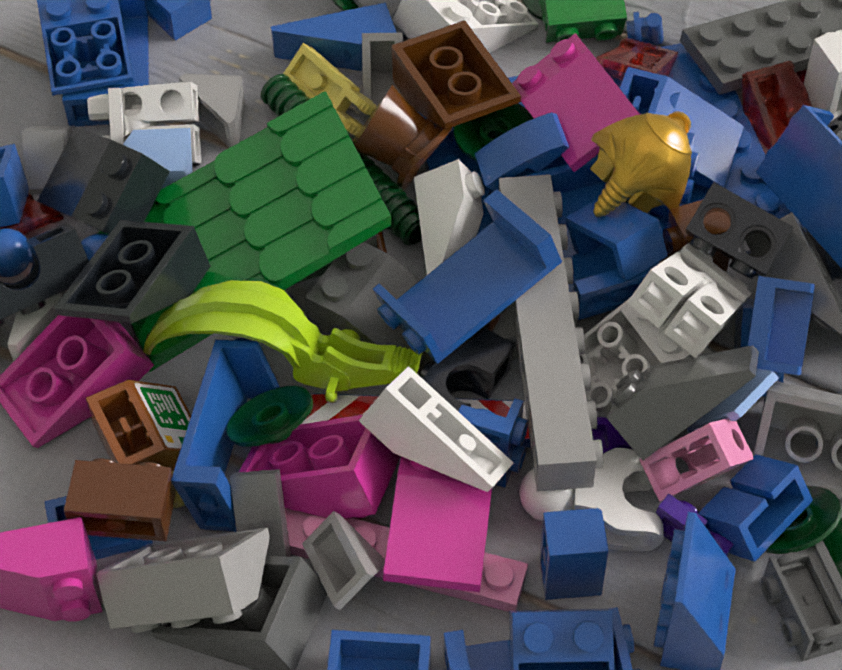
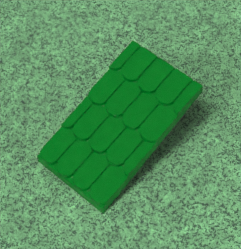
M324 91L267 122L265 129L222 151L216 156L214 161L161 189L144 222L194 226L211 266L193 291L195 293L203 287L230 280L262 281L286 290L294 284L323 275L336 258L363 242L377 248V233L391 226V215L384 201H382V197L365 168L351 138H349V134L333 107L327 92ZM172 305L134 323H130L137 342L143 351L150 330L160 315ZM186 334L167 338L157 343L151 354L147 355L154 364L149 371L155 370L212 334Z

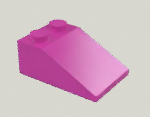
M576 33L570 38L558 42L547 56L537 64L525 68L512 83L521 95V102L533 118L551 112L558 115L569 145V149L562 153L561 156L574 172L599 154L600 148L591 140L594 133L622 119L640 115Z
M58 315L0 375V404L30 444L35 448H39L91 417L86 397L126 380L140 381L154 364L119 322Z
M363 415L300 424L282 442L254 446L248 453L239 472L280 469L285 508L327 518L333 511L340 514L343 518H364L376 514L400 456L393 453L361 424L359 420Z
M401 456L383 581L480 593L492 488L488 492Z
M82 517L0 532L1 609L51 621L65 620L69 622L81 621L88 618L91 614L103 612L100 587L96 576L98 572L97 562Z

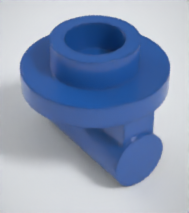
M639 11L633 12L634 20L626 21L629 45L637 44V51H643V44L659 45L663 42L662 18L658 13H651L647 17L640 18Z

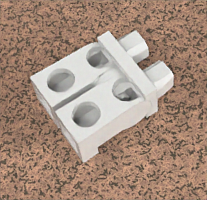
M193 82L108 88V94L88 98L89 119L91 121L110 120V135L102 137L123 145L133 130L190 128L192 164H202L200 127L194 124L156 125V123L199 122L198 88Z
M688 243L680 252H676L652 268L627 303L658 328L662 327L671 315L682 306L664 333L693 357L697 358L709 342L728 326L752 293L747 290L748 286L736 276L731 277L713 263L712 257L697 250Z

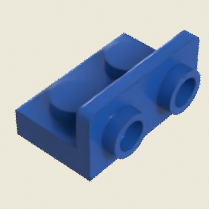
M514 398L506 418L496 415L487 409H475L461 404L458 412L513 462L512 466L495 484L506 488L512 471L520 472L526 456L527 447L522 444L527 434L529 420L523 418L524 401Z

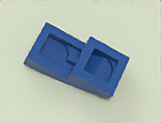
M551 112L527 121L502 134L476 152L475 156L485 186L495 191L496 189L499 190V178L516 177L527 167L540 172L569 149V145L558 115Z

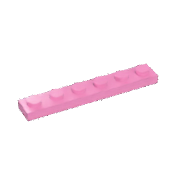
M285 508L290 552L292 555L309 559L302 543L326 518ZM344 518L384 559L386 558L389 527L355 518ZM485 552L480 593L413 584L406 585L509 612V610H517L528 573V563ZM384 566L375 577L383 578Z

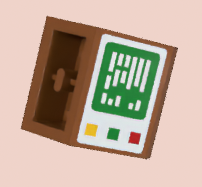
M126 380L86 397L93 425L112 461L134 465L143 462H153L163 467H171V471H174L191 418V414L176 386Z

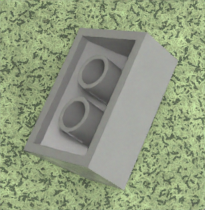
M776 381L766 391L753 456L757 454L798 465L806 486L826 488L832 491L839 499H842V395Z
M268 528L147 544L97 572L96 576L110 629L131 627L132 633H140L154 629L160 623L171 622L172 628H182L199 622L201 618L212 617L213 623L218 624L241 617V610L258 599L270 538Z

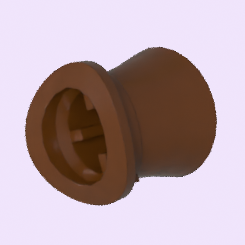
M392 84L352 142L357 152L370 156L393 168L392 170L399 174L397 185L405 190L416 176L419 168L437 149L452 127L444 129L430 119H425L403 98Z

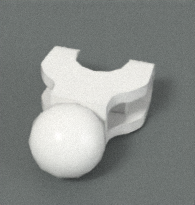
M615 448L603 454V468L595 469L594 487L537 491L534 468L521 480L519 494L522 506L533 519L543 521V512L600 508L603 513L608 549L616 551H651L657 548L664 540L661 518L656 513L633 507L624 497V494L627 492L648 491L652 488L639 460L640 457L633 449Z

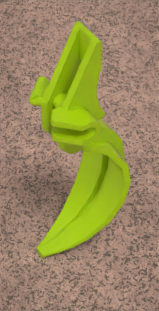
M230 280L203 287L189 297L176 302L160 315L147 336L143 353L150 355L157 343L167 338L186 334H221L261 342L285 356L293 367V378L297 382L307 386L326 389L325 398L329 403L337 402L338 391L390 384L408 366L417 373L422 353L418 355L410 348L360 341V336L350 329L340 331L338 328H333L330 335H322L318 327L305 317L304 312L283 289L262 281Z

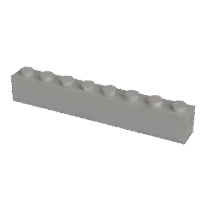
M551 175L499 178V191L551 234L562 260L561 264L511 304L526 416L529 420L528 431L536 490L551 491L594 487L595 469L603 468V448L600 439L593 440L591 429L597 428L596 405L594 401L586 400L585 391H590L591 377L589 364H581L579 354H584L585 341L583 328L575 327L574 319L579 317V303L577 292H569L568 284H573V265L571 257L564 258L563 250L568 248L566 224H558L557 219L562 217L561 192H553Z

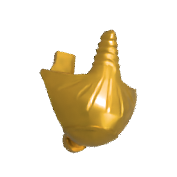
M676 111L668 116L652 113L635 115L617 121L593 134L591 140L600 150L598 159L590 170L602 181L606 182L605 189L602 190V194L599 195L598 201L594 205L593 213L596 217L608 215L610 211H614L616 207L626 202L628 198H630L628 203L631 206L645 213L660 205L666 206L669 210L679 207L689 178L692 154L687 135L691 128V121L685 113Z

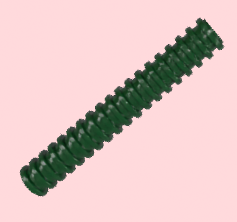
M277 74L270 78L260 93L261 100L277 116L311 99L285 74ZM359 153L365 168L382 197V201H384L391 215V226L388 228L392 229L396 237H400L404 245L410 246L421 241L418 205H416L412 198L408 197L404 190L399 189V186L394 181H391V178L371 158Z

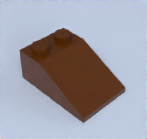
M465 20L391 46L394 84L405 100L417 112L444 129L521 102V95Z

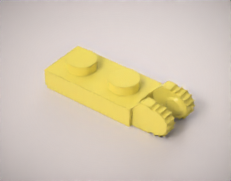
M304 43L283 73L307 97L313 98L326 91L345 129L354 136H356L363 125L345 113L351 103L356 105L366 115H371L377 107L373 101L359 92L360 88L314 48Z

